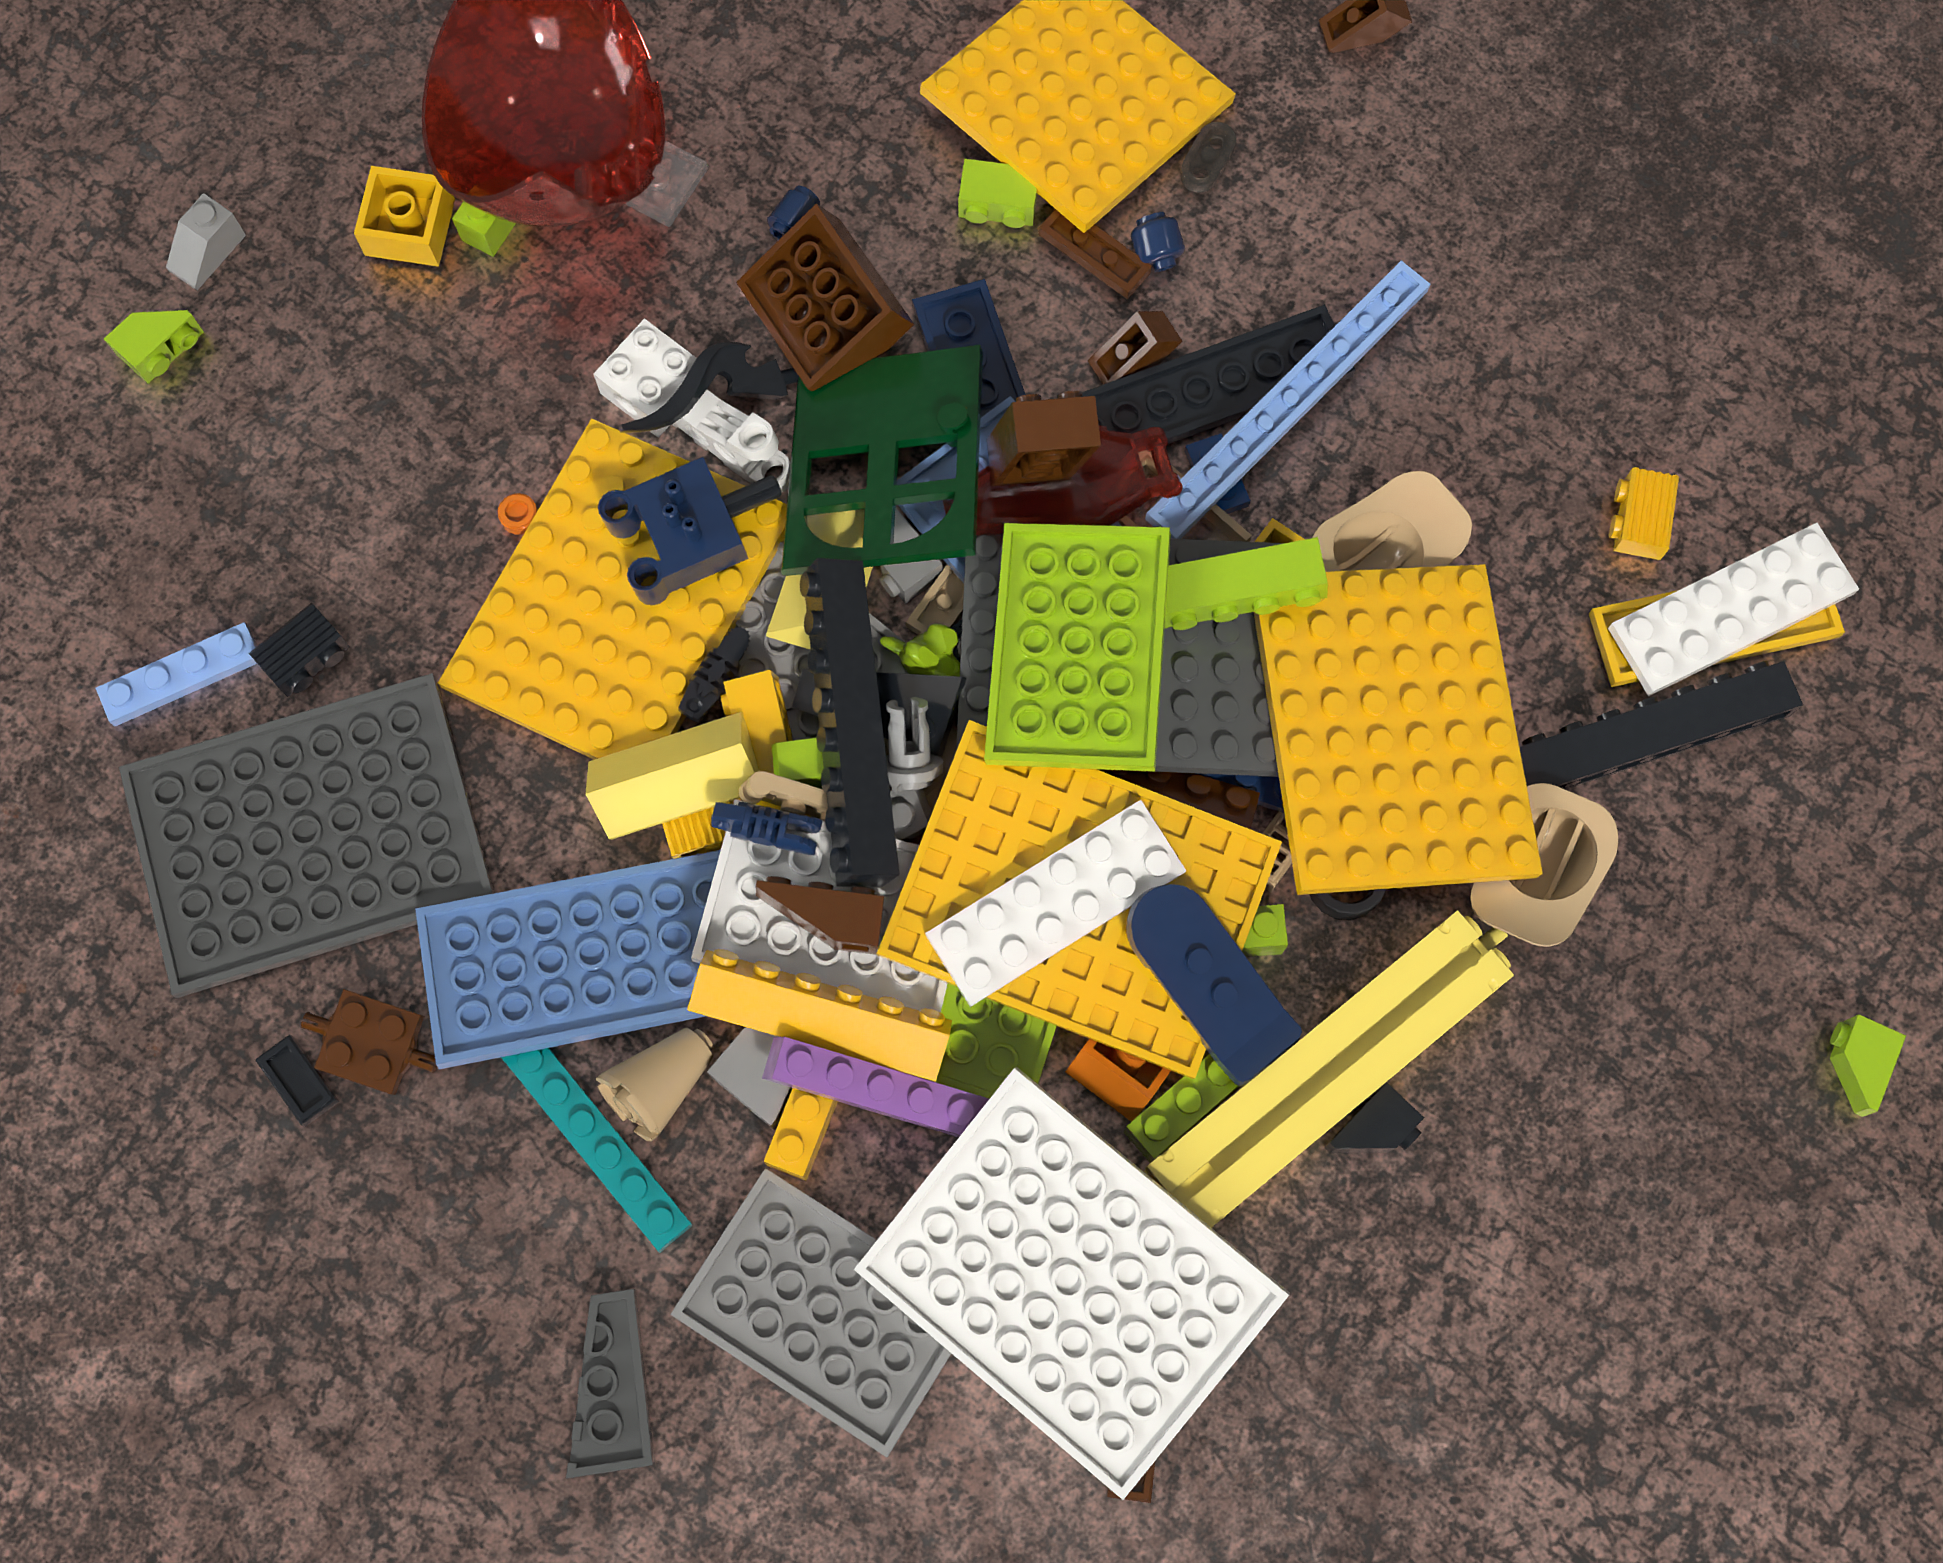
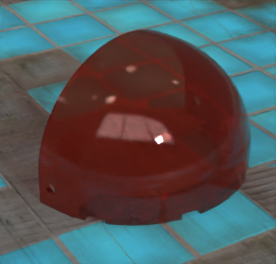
M454 0L432 51L422 99V135L427 160L437 181L448 193L471 207L499 219L529 226L558 227L600 218L638 197L648 188L655 178L652 175L655 166L660 164L663 158L665 145L664 107L659 82L652 83L646 61L651 59L636 23L622 0Z

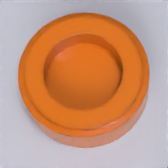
M515 493L501 501L498 507V518L506 531L522 535L526 532L538 509L535 502L529 496Z

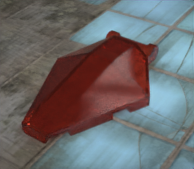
M1099 426L1101 446L1070 480L992 487L988 465L978 475L976 535H1004V523L1111 526L1154 497L1171 498L1179 495L1183 485L1179 475L1173 471L1166 450L1167 437L1164 430L1160 427H1151L1131 434L1107 431L1106 426ZM1144 450L1151 453L1158 474L1146 479L1138 452ZM954 499L943 500L946 514L950 510Z

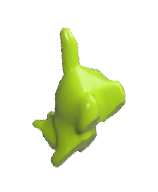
M939 623L931 624L926 632L917 635L907 643L896 637L883 636L880 639L881 645L900 656L901 664L909 674L960 677V662L953 655V649L959 639L957 633L946 625Z

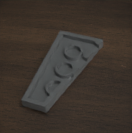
M629 1289L591 1295L583 1349V1367L581 1377L579 1378L577 1393L579 1396L576 1418L573 1422L572 1447L566 1479L655 1465L636 1290Z

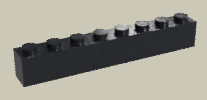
M817 558L802 574L800 592L805 597L807 612L804 617V630L809 635L811 648L808 657L809 671L814 675L815 685L812 705L814 711L818 713L817 748L822 752L824 767L821 773V786L827 794L828 809L825 815V824L828 832H831L832 840L830 868L835 873L837 887H883L899 876L900 872L863 561Z
M1762 661L1744 670L1746 674L1732 677L1731 673H1725L1707 682L1709 686L1695 689L1694 685H1688L1670 694L1672 698L1658 702L1657 697H1651L1633 706L1635 710L1621 714L1619 709H1614L1599 715L1596 718L1597 722L1584 726L1582 721H1578L1559 729L1560 734L1546 738L1545 734L1541 733L1521 742L1523 746L1519 748L1526 786L1546 783L1567 790L1790 717L1803 706V702L1785 662L1769 665L1768 661Z

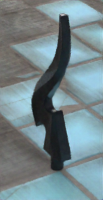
M739 342L717 343L700 353L679 388L661 408L646 417L619 425L620 433L652 431L672 425L690 412L717 375H722L726 378L728 382L726 393L729 396L771 400L782 399L788 395L786 385L797 383L799 375L794 368L780 370L776 359L759 367L750 366L745 359V353L751 348V345Z

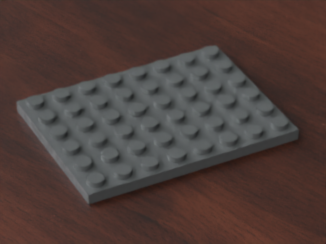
M977 530L976 555L965 557L960 677L967 679L959 697L956 751L969 720L987 726L1004 531ZM1170 538L1169 565L1284 543ZM1254 612L1239 614L1236 619L1228 622H1215L1214 619L1197 622L1196 626L1186 630H1175L1173 627L1165 628L1155 772L1279 777Z
M433 673L119 767L172 996L176 998L417 925L416 908L495 893L437 679Z

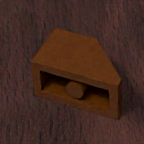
M1346 0L1319 19L1329 52L1336 53L1382 43L1412 23L1406 0Z
M1137 311L1087 361L1104 385L1159 365L1183 341L1163 311Z

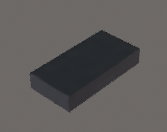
M289 1034L255 1059L301 1126L306 1127L340 1102L292 1035Z

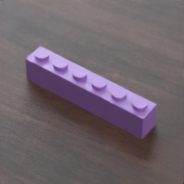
M774 1037L762 1079L956 1137L961 1136L989 1100V1098L787 1037Z

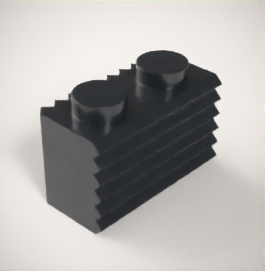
M311 602L248 654L288 697L293 692L300 693L307 689L313 682L312 676L317 675L318 671L323 670L324 667L330 668L339 663L344 657V651L348 650L349 645Z

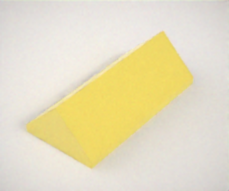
M865 509L807 515L809 529L824 542L840 547H863ZM873 567L864 568L866 587ZM802 574L786 576L766 637L811 650L809 635L804 630V617L807 611L805 597L800 592Z
M739 712L589 761L586 796L608 838L612 840L714 807L716 802L727 803L739 799L740 786L755 772L759 771L744 714Z

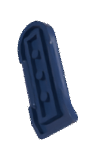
M1168 884L1153 887L1142 893L1135 900L1129 911L1126 925L1127 937L1132 950L1142 964L1150 969L1199 1035L1202 1044L1236 1085L1240 1087L1245 1086L1299 1041L1302 1035L1300 1025L1283 1008L1209 906L1196 892L1185 886Z

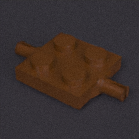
M343 989L337 1008L329 1019L306 1012L303 1018L316 1022L318 1025L305 1021L301 1022L302 1029L323 1035V1045L317 1058L315 1069L376 1090L396 1095L402 1077L411 1065L434 1073L437 1068L435 1065L422 1061V1059L436 1063L435 1055L417 1049L418 1033L425 1016Z

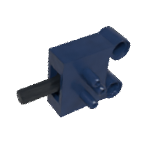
M701 457L625 491H609L600 499L598 511L606 528L616 538L624 539L633 536L640 529L641 521L645 522L661 560L657 561L650 557L638 558L628 568L627 577L633 591L642 603L656 605L663 602L669 593L749 559L731 518L779 498L782 495V491L777 479L770 475L721 497L704 458ZM628 510L622 518L612 519L616 512ZM647 577H657L652 585L641 586V583Z

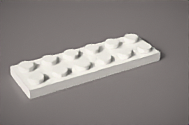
M1815 523L1613 622L1608 627V630L1648 696H1651L1854 595L1859 588L1819 524Z
M1139 800L926 932L925 936L971 1007L1125 911L1145 891L1156 886L1168 884L1184 874L1186 869L1142 800Z

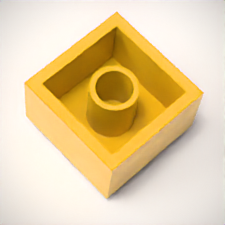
M371 166L354 230V235L364 255L439 267L455 203V197L446 176Z

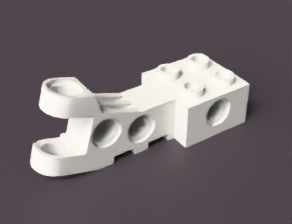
M644 318L593 375L600 394L634 420H638L657 411L673 396L696 360V357ZM706 389L690 412L672 424L675 428L679 427L692 437L696 444L706 451L709 450L722 460L726 467L751 484L763 479L769 468L773 466L783 467V472L776 479L782 492L788 489L791 462L784 453L778 450L779 441L772 426L752 412L750 416H747ZM669 426L650 432L659 438Z

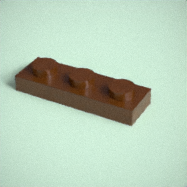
M1055 209L1039 227V236L1127 300L1151 273L1152 265L1142 262L1137 254L1095 224L1083 233Z

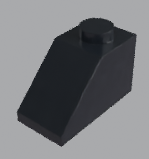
M1386 1082L1324 1148L1329 1153H1390L1398 1146L1406 1150L1422 1133L1417 1126L1425 1117Z

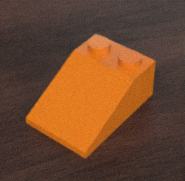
M1089 1039L1065 1072L1132 1122L1149 1103L1171 1070Z

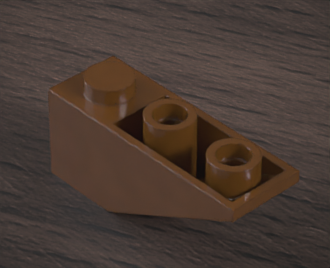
M778 876L767 877L766 881L757 880L756 897L834 950L877 954L884 896L876 895L875 890L865 887H852L850 892L833 890L834 886L825 882H809L808 887L791 885L792 881L790 879Z

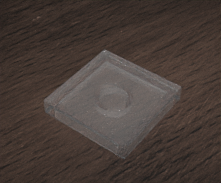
M643 129L605 185L604 190L606 195L670 227L707 172L708 164L706 161Z

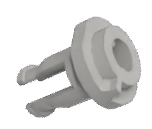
M918 697L910 698L912 741H906L904 708L898 707L896 700H891L887 703L890 721L888 725L889 755L886 756L889 786L892 787V793H898L901 790L926 788L933 783V779L943 773V759L930 753L929 725L925 716V711L928 709V701Z

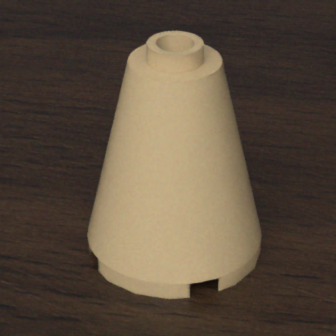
M684 1028L601 1073L596 1078V1081L601 1083L597 1087L617 1116L623 1122L627 1118L634 1123L636 1122L639 1126L633 1131L646 1141L652 1142L662 1132L713 1059L710 1051L713 1048V1044L700 1029L692 1031L689 1028Z

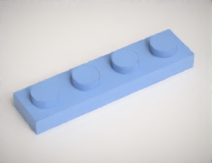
M243 622L96 687V691L109 722L113 726H118L257 664L248 654L257 647V644L249 626Z

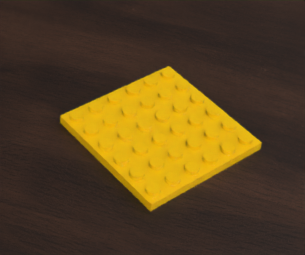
M1022 0L922 82L920 86V94L997 160L1001 163L1009 164L1037 188L1036 193L1083 233L1089 230L1233 103L1236 93L1123 0Z

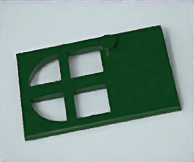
M981 345L873 358L813 392L808 390L801 378L798 377L781 569L783 575H801L817 558L863 561L865 568L976 555L983 362ZM947 443L951 447H957L956 478L897 485L899 448ZM869 452L866 489L809 495L812 458ZM954 499L948 513L932 529L913 539L894 543L896 505ZM865 509L863 547L848 548L829 544L815 536L808 527L807 515Z

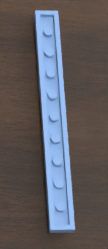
M1401 260L1146 513L1145 520L1153 527H1170L1171 539H1181L1428 292L1431 284Z

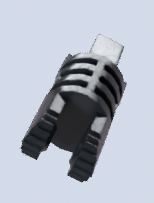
M741 626L739 628H731L728 636L724 637L718 648L712 647L689 680L690 683L678 707L679 712L698 723L721 700V695L726 692L724 682L735 679L742 668L739 662L744 656V652L747 651V647H749V631L741 628Z

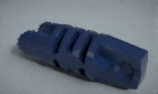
M716 802L711 818L712 827L731 832L730 837L813 856L817 847L814 841L810 840V838L807 839L806 837L803 838L786 833V831L791 829L811 834L817 833L821 830L823 822L818 818L787 811L781 812L778 809L755 806V804L739 802L738 805Z

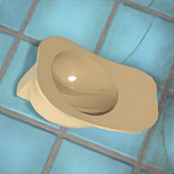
M1413 471L1395 477L1361 501L1329 518L1319 526L1312 538L1318 537L1325 572L1449 566L1467 546L1471 536L1472 522L1467 510L1436 476L1425 471Z
M1540 783L1527 786L1543 874L1537 878L1474 882L1470 901L1475 915L1487 925L1528 943L1550 947L1558 945L1569 938L1585 913L1615 859L1618 849V830L1612 815L1600 804L1558 786Z

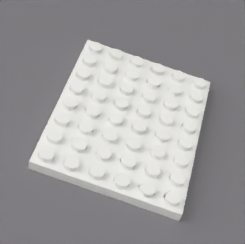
M1017 1067L1012 1070L854 1269L1122 1500L1133 1489L1290 1294L1272 1277Z

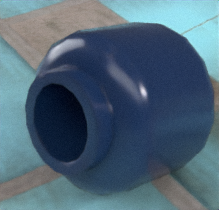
M1165 212L1153 213L1136 221L1137 227L1131 232V239L1135 253L1139 256L1140 260L1152 265L1155 272L1175 267L1177 265L1175 259L1180 257L1185 251L1177 220L1174 217H1167Z

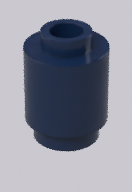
M798 185L794 190H788L767 218L771 235L777 240L781 239L815 204L820 206L819 198L804 186Z

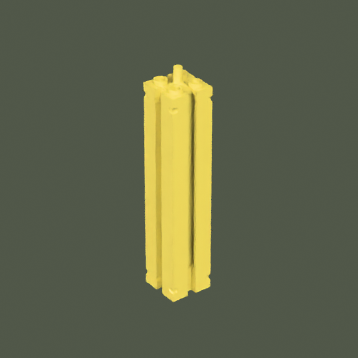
M1457 910L1439 927L1435 928L1174 1143L1167 1151L1151 1162L1143 1172L1212 1228L1512 978L1514 974L1509 969L1511 967L1509 960L1500 950L1494 948L1507 938L1508 934L1492 927L1482 935V930L1478 924L1469 916L1463 917Z

